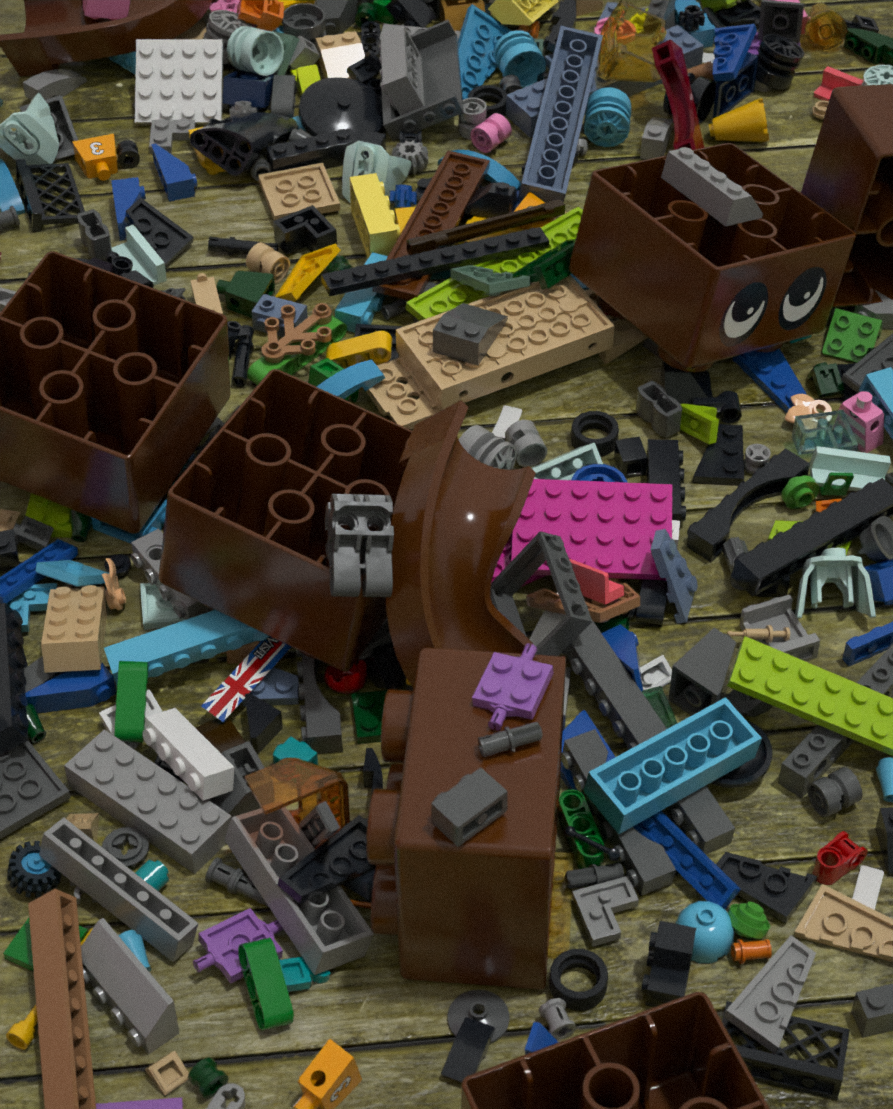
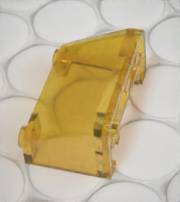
M620 0L600 33L603 37L599 50L598 76L605 80L656 82L658 79L661 80L655 66L652 47H655L659 41L662 42L666 36L665 20L625 0Z

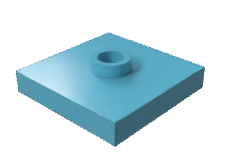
M72 560L37 562L35 570L38 574L76 587L105 584L102 574L107 573Z

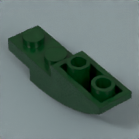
M846 29L845 48L875 65L882 62L893 66L892 37L862 29Z

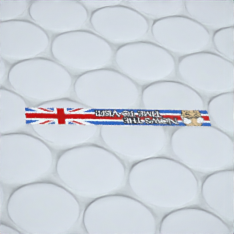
M270 636L262 640L201 707L224 722L245 699V694H249L287 653L291 646Z

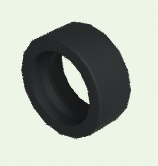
M482 85L469 92L468 98H479L484 102L496 103V105L487 106L486 119L494 113L506 116L507 93L502 88L494 85Z
M588 411L574 419L571 429V442L575 449L595 443L600 457L610 454L615 449V440H618L619 427L614 417L601 411ZM588 429H599L609 435L601 439H591L581 433Z
M570 949L562 952L554 959L549 977L550 992L553 998H561L565 1001L566 1008L574 1011L588 1010L603 1000L607 991L608 971L604 961L597 954L585 949ZM584 968L596 976L597 983L590 990L576 992L566 988L561 983L560 977L565 970Z

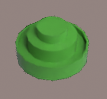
M811 476L793 477L787 482L781 497L787 507L799 509L809 505L819 493V486Z
M754 902L731 905L728 915L734 932L747 939L765 938L770 929V924L763 913V908Z

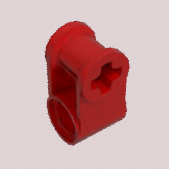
M842 831L818 851L812 874L817 876V882L820 884L832 885L850 870L858 867L865 859L868 850L856 845L849 839V834Z

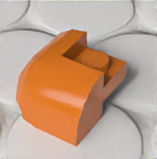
M239 0L237 8L238 19L246 23L255 24V28L273 31L279 27L283 20L284 4L278 0Z

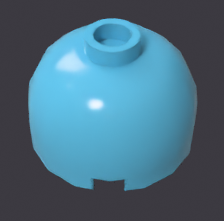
M698 901L686 906L679 913L675 924L696 928L692 961L697 963H714L718 961L719 957L730 952L731 944L734 941V928L732 927L728 912L720 905L710 901Z

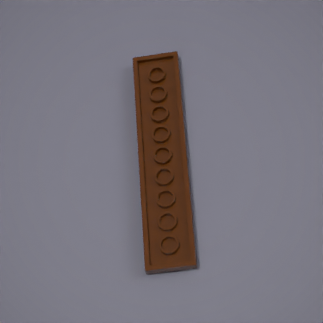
M448 150L386 260L408 256L409 254L406 250V240L458 227L465 214L466 206L490 168V160ZM432 274L372 287V291L409 301L415 297L418 298L423 293Z

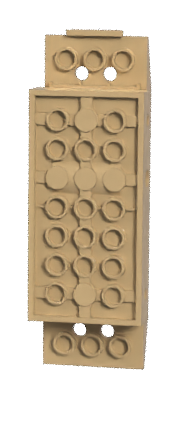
M571 275L549 289H541L539 282H531L528 287L503 291L498 296H489L469 303V305L508 316L507 322L479 366L433 352V329L442 315L446 313L444 312L396 329V352L399 354V358L377 365L384 374L385 379L368 389L366 393L377 406L380 414L383 416L389 415L394 423L407 429H414L417 423L460 400L466 403L599 353V357L605 364L609 363L645 340L647 336L628 320H614L616 319L615 317L606 316L602 312L603 310L598 307L597 294L590 289L584 291ZM511 372V376L507 380L501 381L504 374ZM404 380L408 383L404 385L403 383H400L398 381ZM415 395L418 396L419 399L415 400L414 398H411L409 396Z

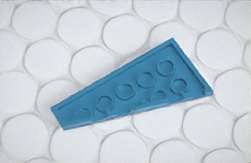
M473 4L467 9L458 39L463 100L468 98V94L472 89L482 86L484 81L498 67L493 57L494 46L503 35L511 32L510 29Z

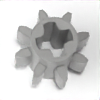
M249 101L235 102V107L233 106L230 109V117L244 113H256L257 109L252 108Z

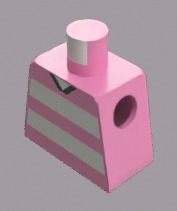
M862 391L840 405L832 428L861 452L868 453L883 444L884 413L872 403V395L869 392Z

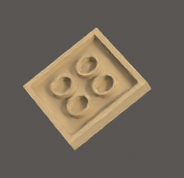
M323 163L258 175L259 184L274 220L311 205L321 214L340 210L339 199Z

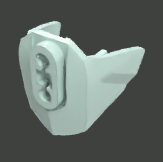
M39 93L34 96L25 112L13 113L0 124V148L15 160L25 159L27 165L52 164L59 148V141L49 105Z
M357 141L346 146L343 162L342 195L351 203L350 177L376 173L379 182L383 181L385 188L384 196L388 195L389 197L390 190L395 191V186L400 185L407 178L412 162L404 158L390 156L381 145ZM364 151L369 153V158L364 155Z
M828 548L820 556L812 557L805 561L798 589L796 618H802L804 613L808 578H810L811 606L813 609H817V604L822 602L821 588L824 583H835L843 593V608L851 607L855 603L858 612L867 614L869 617H876L870 577L863 567L861 557L846 556V549Z

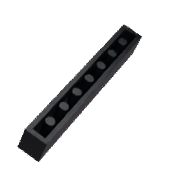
M883 478L874 483L869 482L863 489L856 493L851 492L838 503L833 502L827 509L813 513L809 519L795 523L791 529L777 533L773 539L765 543H759L753 550L747 553L739 554L734 560L731 577L752 597L802 569L807 559L820 556L825 549L839 548L857 538L877 518L881 516L892 518L893 487Z

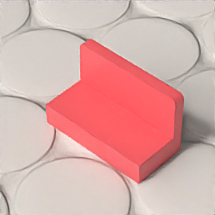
M827 66L823 71L822 84L814 91L813 96L829 101L834 88L862 86L863 80Z
M569 559L583 596L605 605L624 596V586L610 581L608 573Z

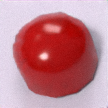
M360 660L358 665L354 664L349 671H341L328 666L324 679L333 691L346 695L352 694L363 688L366 683L368 666L364 660Z

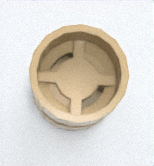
M261 242L254 245L249 251L246 258V266L253 272L274 274L276 284L287 275L290 268V260L285 255Z

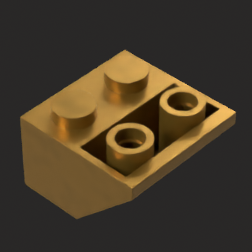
M440 0L441 22L449 20L454 31H461L468 7L473 4L485 12L483 0Z

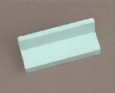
M134 225L125 227L127 242L112 247V252L129 258L133 262L132 271H138L151 280L154 285L167 281L164 261Z
M816 446L810 460L809 469L811 477L821 487L824 486L831 472L853 473L854 478L848 490L859 491L869 482L874 483L881 478L885 480L891 460L890 456ZM837 479L831 485L834 487L840 486L845 480Z

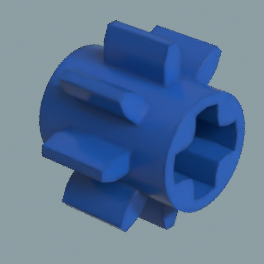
M396 185L395 191L390 190L389 201L394 204V209L411 207V204L416 205L417 194L414 191L412 192V186Z

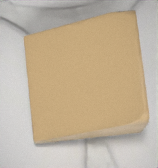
M176 1051L166 1054L145 1069L148 1076L164 1096L186 1082L189 1075Z

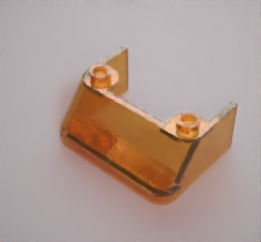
M284 758L278 763L245 776V781L265 815L298 801L299 808L289 810L297 824H299L317 805L326 801L340 829L350 822L348 783L340 772L298 758Z

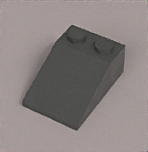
M62 95L45 99L49 105L59 141L58 153L54 162L75 156L73 141H78ZM29 104L21 106L20 112H25Z
M462 303L443 314L434 327L433 352L479 366L507 322L508 316Z

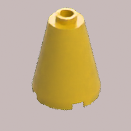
M763 98L756 99L712 119L713 123L709 124L710 136H715L716 141L769 142Z

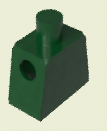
M237 271L230 282L224 280L217 282L218 294L225 295L228 310L252 318V310L262 295L274 296V274Z

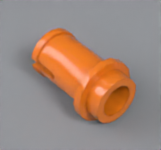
M738 939L736 943L731 944L733 961H739L740 964H744L745 960L771 958L772 950L769 939L748 942Z

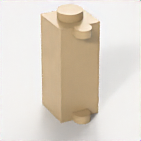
M200 273L197 279L190 280L194 304L223 314L214 277L207 278L205 273Z

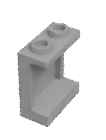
M790 595L776 597L770 601L756 605L753 604L742 609L739 625L742 631L744 629H765L767 625H771L773 631H783L784 627H789L790 629L789 641H784L783 637H773L771 643H767L765 639L753 640L803 661L817 658L820 639L816 633L810 635L806 633L792 611L793 599Z

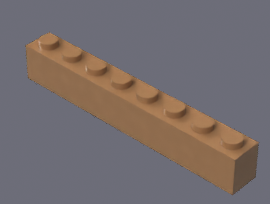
M53 889L28 903L45 1109H96L77 900L72 895L58 889Z

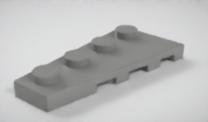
M790 936L729 1006L724 1014V1018L776 1054L816 952L793 936Z

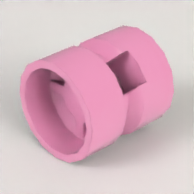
M498 113L492 114L484 122L472 129L471 140L474 146L483 153L492 151L510 137L512 132L510 123L503 115Z

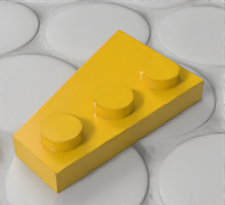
M336 243L302 255L275 297L292 302L297 301L305 289L341 251Z

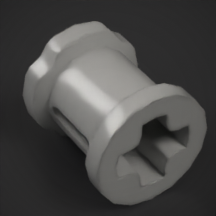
M561 998L551 999L539 1008L540 1016L546 1019L550 1028L549 1033L556 1040L565 1039L576 1030L575 1023L569 1019L565 1011L566 1003Z

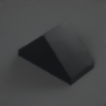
M249 693L245 694L250 739L255 752L259 754L283 729L282 713L280 710Z

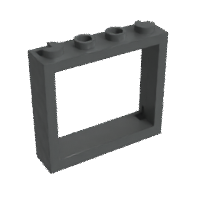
M540 531L492 581L490 597L495 608L526 636L513 595L547 561L566 617L536 646L538 650L535 655L559 656L593 621L565 550L564 542L560 536Z

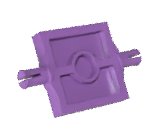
M530 643L526 644L520 657L494 652L472 696L473 706L485 708L493 712L488 723L492 730L496 727V731H499L507 716L533 719L554 673L553 665L533 661L538 650L533 644H531V647Z
M249 908L199 933L198 941L206 950L207 955L193 960V966L199 973L214 965L221 970L231 984L244 977L238 957L239 944L271 938L280 959L282 958L283 950L275 941L274 934L284 929L278 920L266 924Z

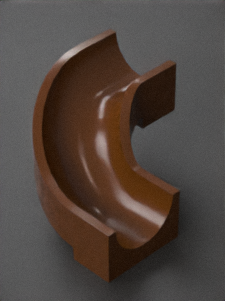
M24 0L26 12L24 32L0 35V47L20 77L38 75L46 71L58 70L61 63L100 59L135 52L136 39L175 38L193 27L204 16L210 5L218 0H130L128 17L113 21L108 18L92 19L85 16L83 0Z
M462 400L417 423L399 461V464L405 468L398 490L391 520V526H394L393 549L391 552L393 589L391 597H386V611L396 656L413 688L418 654L423 648L522 654L526 644L530 643V647L533 644L531 640L495 608L490 597V587L498 560L520 517L536 472L529 466L515 470L498 469L472 457L463 448L457 437L469 408Z

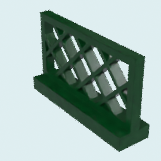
M576 239L562 242L514 272L513 278L529 276L530 283L539 282L541 289H549L571 274L569 264Z

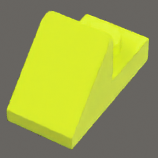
M317 65L291 70V75H296V87L301 96L311 84L320 80Z

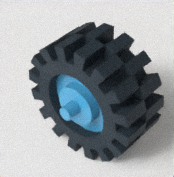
M30 841L24 843V848L21 845L17 846L16 852L12 851L9 859L7 880L10 881L11 888L13 889L17 886L16 892L21 894L25 891V897L29 898L31 893H35V898H39L42 892L46 894L53 889H57L62 875L61 872L39 856L40 841H35L34 846H31Z

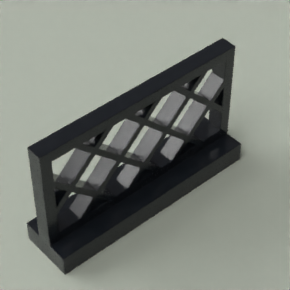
M16 159L15 178L32 232H40L42 225L78 223L77 215H71L68 212L72 210L76 213H82L85 210L69 163L27 165L25 159ZM65 171V174L62 176L55 173ZM32 173H41L43 175L38 177ZM50 177L56 181L52 183L47 181L46 179ZM63 183L69 187L65 189L60 187V185ZM39 185H42V186L47 187V188H46L45 190H42V189L37 188V187H38ZM52 191H55V192L60 193V195H59V196H55V195L51 194V192H52ZM68 197L73 199V201L70 203L64 200V198ZM44 198H46V199L50 200L51 202H50L49 204H47V203H45V202H43V201H41V200H43ZM59 204L65 208L63 210H60L55 206ZM48 212H51V213L55 214L56 216H47V217H45V214H47Z
M726 1001L724 1014L733 1002ZM723 1015L722 1023L730 1037L736 1036L743 1044L742 1046H735L754 1081L838 1100L843 1080L850 1029L791 1016L784 1035L792 1044L782 1049L779 1046L776 1054L757 1050L756 1047L761 1044L755 1039L750 1041L743 1033L744 1031L724 1018ZM797 1028L802 1029L810 1036L799 1040L792 1031ZM826 1036L841 1038V1043L830 1047L823 1038ZM816 1042L823 1052L813 1056L805 1046ZM798 1050L806 1060L789 1058L787 1055ZM829 1057L837 1066V1069L820 1065L819 1062Z

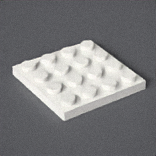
M136 39V125H151L152 120L159 119L195 120L196 125H207L210 119L222 120V39Z

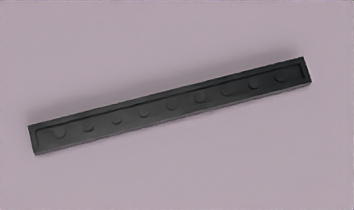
M541 227L531 228L322 274L321 282L328 295L335 296L443 272L453 268L549 248V239Z

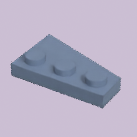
M666 529L656 530L650 550L660 578H666L668 588L666 595L669 603L674 602L677 608V613L674 615L676 623H687L694 593L698 587L695 576H692L687 567L686 560L681 557L675 541L671 539Z

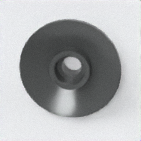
M471 990L459 995L452 1002L448 1010V1025L455 1037L465 1017L495 1027L490 1044L498 1041L505 1034L509 1026L510 1017L507 1005L498 995L486 990ZM479 1010L483 1011L484 1013L478 1015L475 1014L474 1011Z

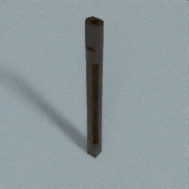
M558 199L406 240V250L409 255L427 252L564 215L565 204Z

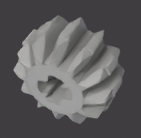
M405 140L404 143H397V146L393 148L392 156L404 158L412 162L409 173L415 175L416 172L421 173L427 167L428 151L422 142L415 143L414 140L412 142Z

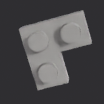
M152 120L149 142L150 154H152L151 144H157L167 152L172 153L173 140H190L188 130L196 128L195 120Z
M628 876L572 891V900L592 947L621 939V930L613 913L638 907L639 899Z

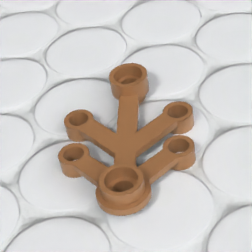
M325 303L317 304L313 308L312 315L294 328L295 307L292 305L282 306L281 318L284 320L285 336L278 341L279 320L275 317L267 318L265 320V331L268 332V342L262 346V356L269 363H278L283 360L285 355L314 354L316 351L314 341L329 342L332 338L331 329L322 326L317 329V332L306 331L315 324L326 325L332 320L331 308ZM292 342H301V345H290V344H291Z

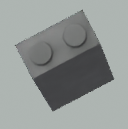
M713 628L673 665L669 701L692 716L725 698L728 688L727 683L733 667L736 641L716 628Z

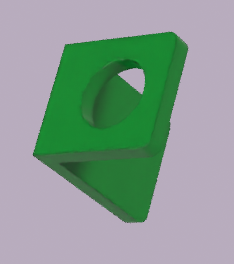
M829 473L824 486H819L821 495L846 496L854 478L853 473ZM837 479L845 480L840 486L834 487L831 485Z

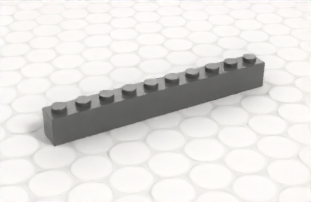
M592 622L562 654L567 655L574 673L581 676L587 692L595 697L601 713L604 716H608L612 722L615 734L619 738L622 737L627 745V750H630L665 731L667 728L595 623ZM707 786L668 806L674 822L678 826L681 825L686 836L705 854H709L732 842L735 827Z

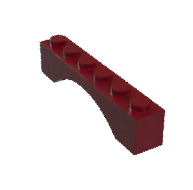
M670 39L652 47V53L656 69L665 87L672 110L675 129L673 147L674 150L681 147L692 150L705 148L681 47Z

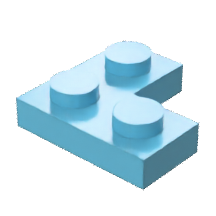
M57 583L34 584L6 603L13 611L16 610L21 615L23 620L21 625L22 632H29L30 611H47L50 589L58 588Z

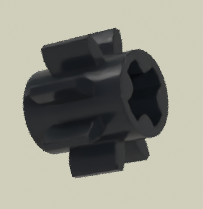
M696 5L687 6L685 12L680 11V26H683L689 32L697 31L699 25L704 26V11H701L700 7Z

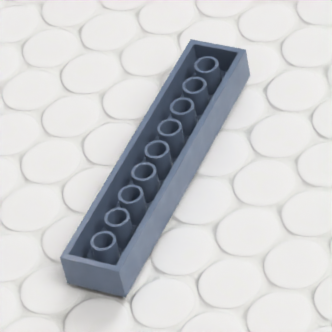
M677 25L597 58L589 96L598 89L611 87L621 90L630 97L663 83L655 66L652 47L670 39L682 48L687 69L702 64L704 45ZM548 78L506 95V117L530 138L534 135Z
M565 26L560 27L520 187L518 202H522L526 195L532 192L545 203L558 199L564 203L603 35Z

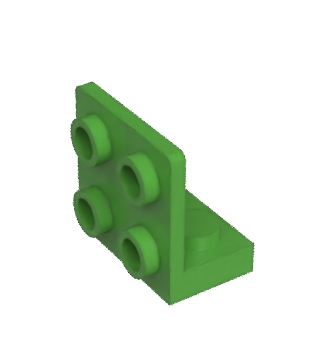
M835 308L822 353L854 363L859 362L867 355L868 348L875 347L877 337L880 338L883 329L882 320Z

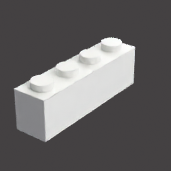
M176 708L145 717V729L143 730L145 743L153 748L160 759L165 761L177 776L181 777L191 791H194L203 801L233 791L235 767Z

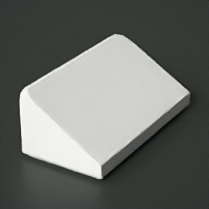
M664 655L640 667L643 685L642 693L644 696L671 682L672 669Z

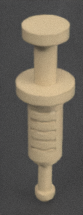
M767 625L765 629H744L742 632L728 631L727 635L730 637L742 636L744 638L746 636L751 639H765L767 643H771L773 637H783L784 641H789L790 629L789 627H784L783 631H773V627Z

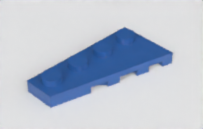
M755 24L715 28V59H713V77L715 82H729L736 79L757 32Z
M780 349L766 353L753 351L732 358L786 413L794 406L790 399L791 396L806 394Z

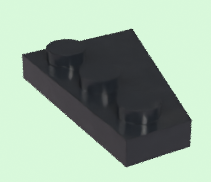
M718 424L716 443L708 444L693 476V483L739 486L744 481L743 425Z
M725 852L716 863L741 889L737 894L748 902L760 905L765 912L784 923L788 921L817 881V876L807 873L806 876L791 873L789 868L782 866L779 869L762 865L759 860Z

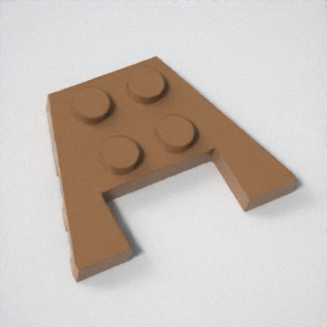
M609 578L610 581L624 586V596L606 605L585 596L583 598L588 606L591 619L594 622L604 623L609 621L610 618L626 614L629 610L639 607L640 595L627 583H621L619 578ZM544 588L526 595L527 606L566 615L558 594Z

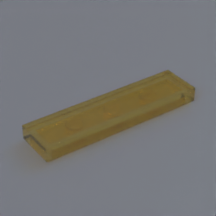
M555 852L553 892L550 902L549 947H547L548 958H556L562 952L569 950L572 888L566 887L564 875L567 871L573 870L574 853Z

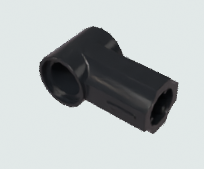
M724 391L718 397L691 398V405L717 408L716 418H720L724 423L732 424L741 419L742 413L739 397L734 391Z

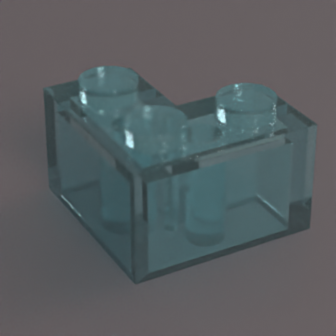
M844 410L795 416L792 440L798 455L814 453L816 446L857 452L858 443Z

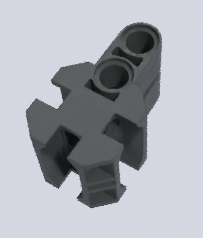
M331 494L330 502L326 505L325 530H328L326 556L329 561L330 593L332 597H359L361 581L363 597H391L393 589L391 552L393 549L394 526L390 525V516L393 513V503L390 495ZM340 525H348L351 530H346ZM367 526L374 527L377 531H370Z

